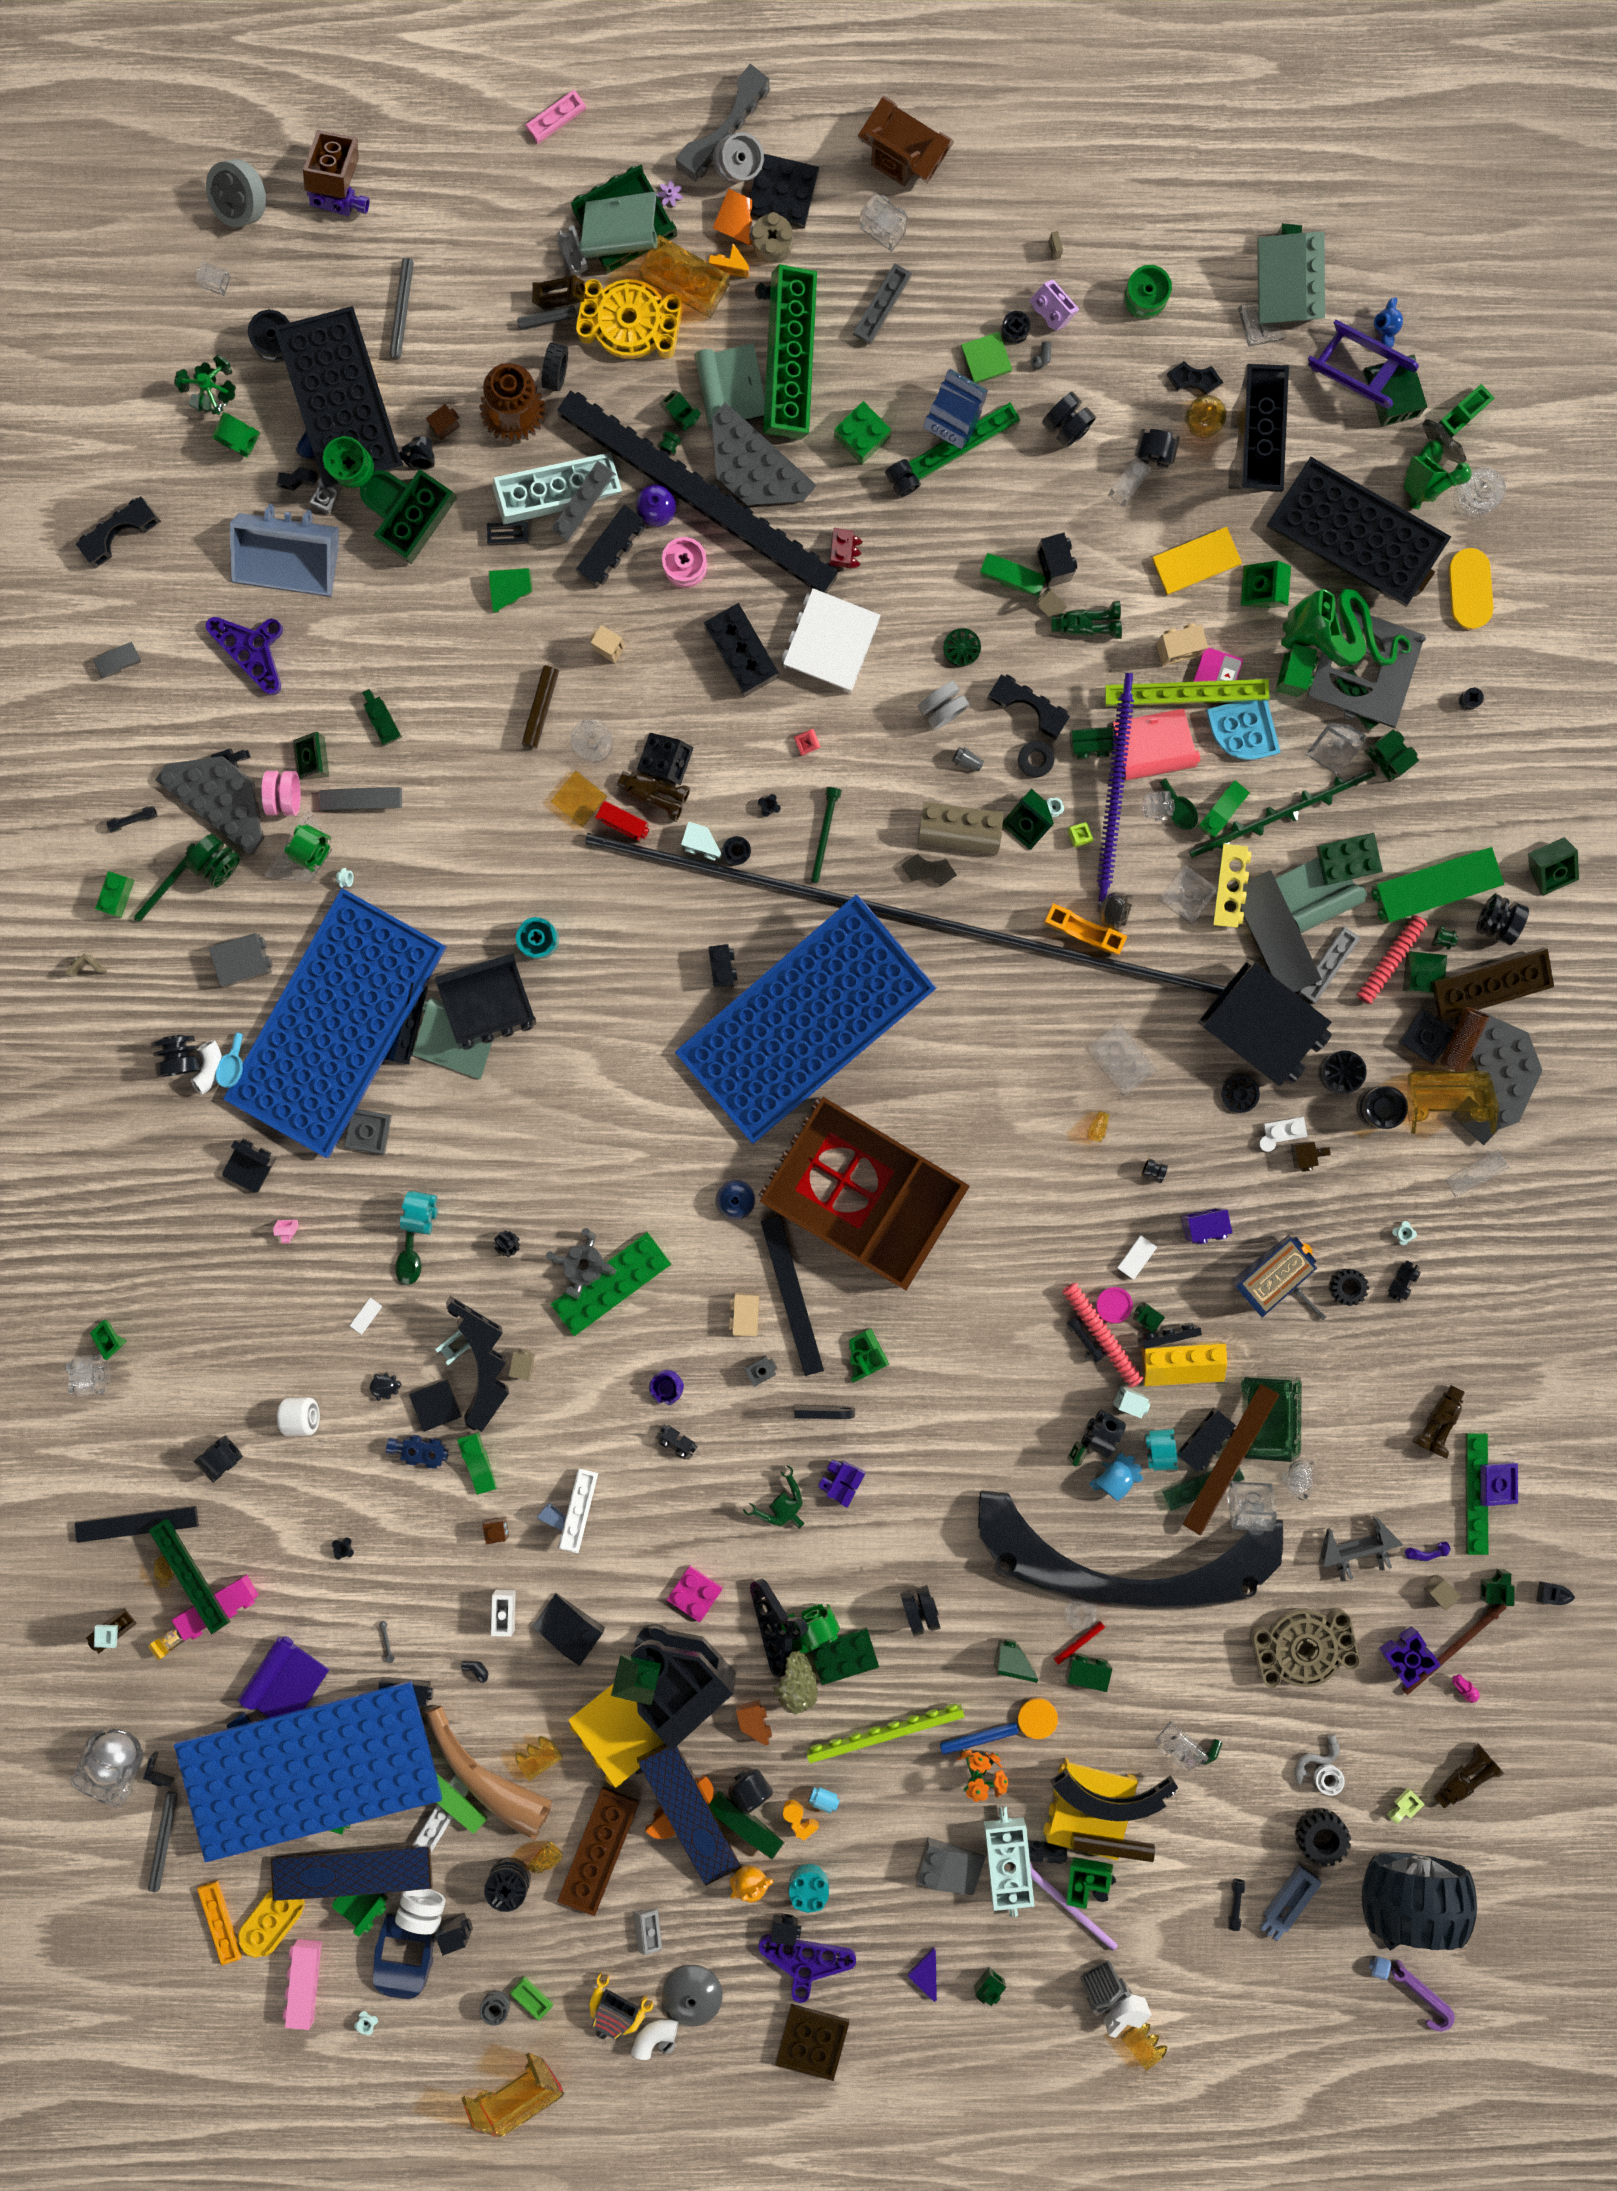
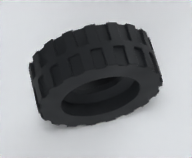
M552 342L548 345L542 368V388L558 392L561 390L568 362L567 346Z

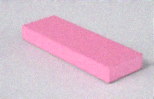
M572 90L525 124L526 129L537 144H539L586 109V105L575 90Z

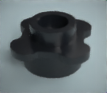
M770 794L768 797L758 800V805L761 806L764 817H768L774 812L779 813L781 810L780 805L777 804V796L775 794Z
M346 1537L344 1540H334L332 1542L334 1557L337 1560L346 1556H353L354 1550L351 1548L352 1540Z

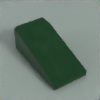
M1078 1441L1075 1442L1068 1455V1460L1073 1466H1080L1089 1448Z

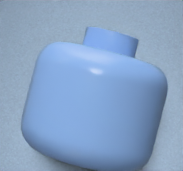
M1376 1956L1374 1961H1370L1369 1968L1372 1969V1976L1386 1980L1389 1976L1391 1961Z

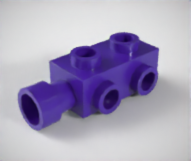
M350 186L345 198L307 191L310 206L346 216L350 215L352 209H356L357 212L367 214L369 210V197L355 196V190L351 189Z

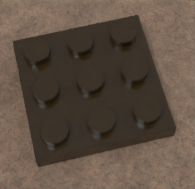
M791 2004L775 2066L834 2081L850 2023L849 2019Z

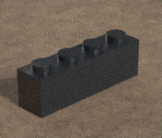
M624 504L576 568L578 575L596 588L600 584L604 585L609 578L608 573L612 568L615 569L619 565L622 554L624 552L627 553L633 545L632 541L636 536L639 537L645 529L644 519Z

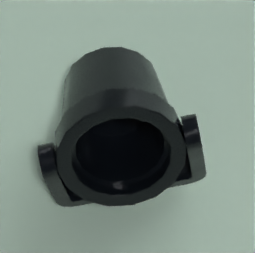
M414 437L399 452L401 460L412 470H426L435 466L432 441L427 437Z

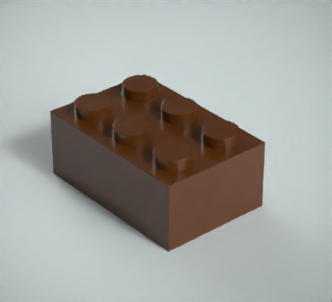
M317 130L303 168L304 190L345 198L359 159L358 138Z

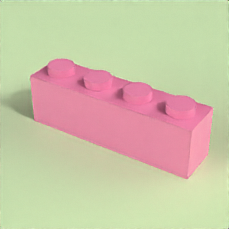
M297 1939L294 1946L290 1947L289 1959H292V1962L287 1971V1979H290V1982L285 1991V1999H288V2002L283 2011V2019L286 2020L285 2028L309 2030L314 2022L322 1941Z

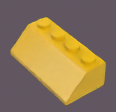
M1222 1341L1163 1344L1147 1349L1141 1348L1144 1386L1225 1382L1227 1351L1226 1343Z

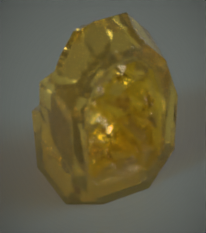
M548 1841L530 1861L528 1869L532 1873L539 1874L544 1870H550L562 1859L563 1853L555 1844Z

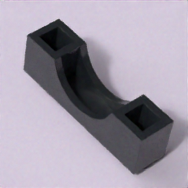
M134 498L123 510H117L109 520L99 523L94 531L81 536L76 545L87 561L95 568H98L112 557L111 544L117 533L127 528H135L146 533L160 523L161 520L144 498Z
M1001 674L987 699L1003 709L1014 703H1024L1031 706L1039 718L1038 730L1056 740L1070 718L1067 714L1068 711L1060 706L1056 708L1051 705V701L1040 695L1038 697L1033 694V690L1026 685L1020 686L1015 683L1016 680L1012 676Z

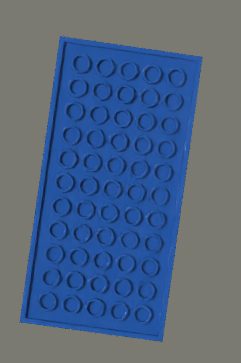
M341 888L243 1062V1070L239 1081L228 1089L223 1099L321 1156L329 1158L447 946ZM411 982H413L414 986L412 994L410 997L409 1004L406 1007Z
M856 894L677 1049L675 1053L750 1142L754 1144L937 989V987L859 895Z
M412 1681L186 1739L174 1744L205 1863L432 1804L443 1799Z

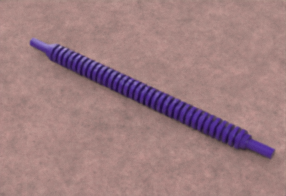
M1125 673L1123 693L1118 698V701H1122V703H1117V706L1121 707L1117 708V712L1121 713L1116 714V717L1120 719L1115 720L1116 723H1119V725H1115V728H1119V730H1114V733L1118 735L1113 737L1117 739V741H1113V744H1117V746H1112V749L1116 750V752L1112 751V755H1115V757H1111V760H1115V762L1110 763V765L1114 766V768H1110V771L1114 772L1109 773V776H1113V778L1108 780L1112 782V784H1108V787H1112V789H1107V792H1111V794H1107L1110 800H1106V803H1110V805H1105V808H1109V810H1105V813L1109 815L1104 816V819H1108V821L1103 822V824H1107V826H1103V829H1107V831H1102V834L1106 835V837L1101 839L1105 840V842H1101V845H1105V848H1100V850L1104 851V853H1100V856L1104 857L1099 858V861H1103V864L1099 863L1098 865L1102 867V869H1098V872H1102V874H1097V877H1101V879H1097L1098 887H1100L1098 907L1106 908L1108 888H1110V884H1113V881L1109 880V878L1114 876L1110 875V873H1114V870H1110V868L1115 867V865L1111 864V862H1115V859L1111 858L1116 857V854H1112V852L1117 851V849H1113V846L1117 847V844L1113 843V841H1118V838H1114V836L1119 834L1115 833V830L1119 831V828L1115 827V825H1120V822H1116V820H1120V817L1116 816L1117 814L1121 815V812L1117 811V809L1122 808V806H1118V804H1122V801H1118V799H1123V796L1119 795V793L1124 792V790H1120V788H1124V785H1120V783H1125V780L1121 779V777L1126 775L1122 774V772H1126V769H1122V767L1127 766L1126 763H1123V761H1127V758L1123 757L1128 756V753L1124 751L1129 750L1128 747H1125V745H1129V742H1125V740H1130V737L1126 736V734L1130 735L1131 733L1127 731V729H1131V726L1127 724H1132V721L1128 720V718L1133 716L1129 715V713H1133V710L1129 708L1134 707V704H1130V702H1134V699H1132L1133 694H1131L1133 673Z

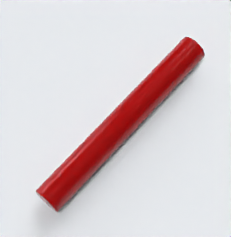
M1101 1621L1098 1622L1053 1659L1059 1665L1106 1627Z

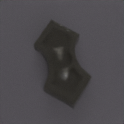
M1429 419L1422 423L1427 439L1439 441L1447 459L1456 463L1467 460L1462 445L1452 439L1441 424Z
M916 854L901 865L912 882L918 879H929L941 887L957 876L946 859L939 862H930Z

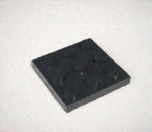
M764 154L762 169L754 177L750 199L752 200L750 215L761 218L774 212L784 217L790 225L805 228L819 167Z

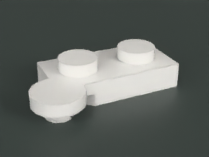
M1304 1117L1264 1123L1263 1129L1266 1136L1260 1139L1259 1146L1263 1151L1270 1152L1275 1148L1276 1142L1307 1137Z

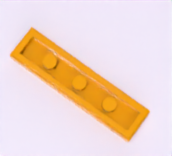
M218 1880L198 1886L197 1891L221 1966L240 1960L242 1954Z

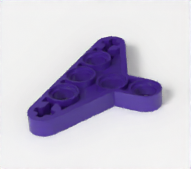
M219 617L209 618L205 625L209 634L264 692L269 695L278 694L281 690V682L270 645L282 635L283 626L281 623L271 618L254 631ZM213 623L219 624L218 627L224 632L222 635L215 629L213 630ZM272 623L278 625V631L274 634L268 632V626ZM228 636H233L235 639V643L231 647L225 645V639ZM261 637L263 645L258 648L254 647L253 640ZM240 652H248L249 657L246 661L239 660ZM257 665L261 666L263 670L261 675L254 676L252 669ZM265 677H266L270 682H272V683L275 682V683L273 684V685L275 686V688H274L273 690H272L271 688L267 689L269 686H268V684L263 680V679H265Z
M764 1935L759 1940L760 1953L793 1977L792 1998L798 2003H804L808 2000L812 1981L850 1970L856 1964L855 1952L846 1947L796 1939L795 1946L791 1945L793 1946V1951L786 1954L782 1951V1947L785 1944H779V1953H775L777 1943L771 1942V1935ZM767 1941H769L771 1945L769 1949H765V1944ZM804 1948H811L813 1954L810 1957H805L802 1954ZM825 1951H830L833 1957L830 1960H824L821 1955ZM836 1953H839L838 1963H835ZM846 1955H850L851 1960L848 1963H845L843 1959L846 1958ZM806 1967L810 1973L808 1976L802 1977L798 1973L799 1969ZM799 1987L806 1990V1994L802 1997L795 1994V1990Z

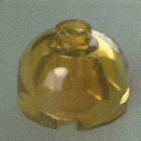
M1203 395L1191 402L1185 416V422L1190 428V432L1200 438H1209L1219 433L1226 422L1227 411L1225 405L1214 395Z

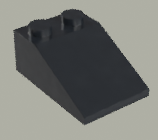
M555 1593L532 1626L561 1654L579 1667L605 1629L603 1625L557 1593Z

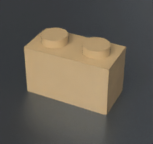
M602 625L599 629H595L590 637L594 651L616 663L625 648L622 637Z
M735 1293V1298H731L730 1310H734V1318H730L729 1330H733V1335L757 1337L760 1294Z

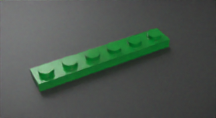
M1465 1433L1466 1554L1489 1555L1488 1506L1481 1505V1465L1488 1464L1487 1433Z

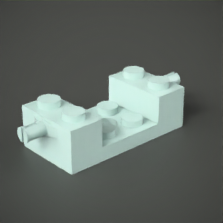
M1003 1805V1811L1002 1806L998 1807L999 1819L984 1821L991 1881V1898L994 1911L1009 1909V1916L1014 1917V1909V1915L1017 1917V1908L1034 1907L1027 1830L1024 1817L1009 1818L1007 1816V1806ZM1013 1862L1015 1864L1014 1870L1006 1871L1004 1869L1005 1864Z

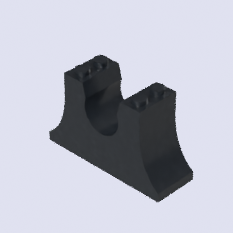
M1246 365L1242 388L1237 401L1232 407L1231 429H1238V442L1235 458L1229 468L1228 489L1283 492L1289 365Z

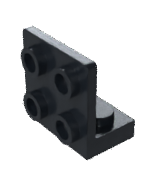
M649 733L637 770L681 785L694 747L679 739Z

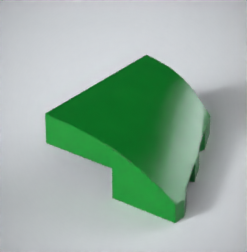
M529 568L489 571L493 613H498L500 609L508 604L515 603L518 598L532 593L531 571Z
M872 1329L849 1339V1348L851 1350L850 1364L853 1366L852 1383L889 1365Z

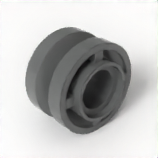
M491 1991L486 1994L480 2007V2016L486 2024L496 2026L506 2020L510 2009L508 1996L501 1991ZM495 2005L499 2007L500 2010L495 2011L491 2008V2006Z

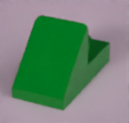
M105 1319L90 1332L103 1359L106 1361L127 1342L126 1339L115 1333L110 1322Z

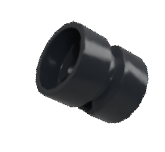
M907 459L894 463L885 471L889 482L894 483L893 489L898 498L911 494L921 485L916 474L911 473L913 469Z

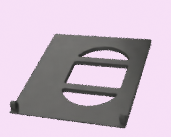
M1336 608V614H1337L1338 622H1339V625H1340V628H1341V632H1342V635H1343V634H1345V631H1344V629H1343V626H1342V623H1341V620H1340V617H1339V614H1338V610H1337V608ZM1352 609L1361 630L1364 631L1360 611ZM1371 615L1373 634L1380 641L1384 652L1378 650L1381 656L1385 659L1389 658L1392 639L1397 634L1404 635L1409 640L1411 651L1409 653L1400 652L1401 650L1407 651V647L1402 640H1399L1396 661L1392 665L1380 667L1375 683L1332 668V661L1322 652L1307 697L1345 710L1344 717L1348 720H1352L1356 715L1395 728L1422 644L1426 637L1424 634ZM1366 646V654L1371 655ZM1329 675L1340 677L1343 680L1371 689V692L1359 697L1345 695L1335 688Z

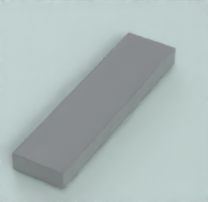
M1343 926L1316 965L1322 980L1299 990L1297 993L1315 1004L1361 937Z

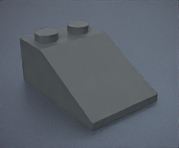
M928 1837L916 1873L917 1884L937 1891L974 1895L986 1856Z

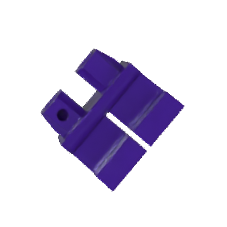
M831 1459L827 1470L834 1473L835 1476L833 1480L823 1476L818 1487L826 1492L827 1497L833 1498L848 1508L865 1476V1470L845 1461L841 1463Z

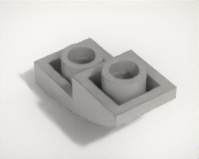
M320 477L318 481L319 486L310 501V506L329 514L342 485L325 489Z

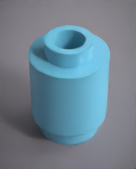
M814 1787L808 1803L812 1804L814 1808L831 1814L832 1810H837L840 1799H837L836 1793L821 1787Z

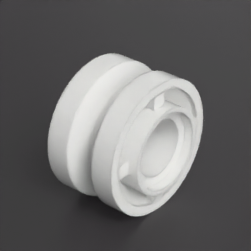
M1320 1765L1314 1771V1784L1323 1794L1333 1796L1342 1791L1345 1783L1344 1776L1334 1765ZM1327 1775H1333V1781L1330 1784L1324 1783Z

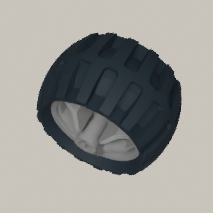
M1380 1853L1372 1857L1364 1876L1362 1908L1369 1931L1381 1939L1419 1949L1454 1950L1456 1948H1463L1471 1937L1477 1916V1896L1471 1873L1462 1865L1432 1856L1413 1853Z

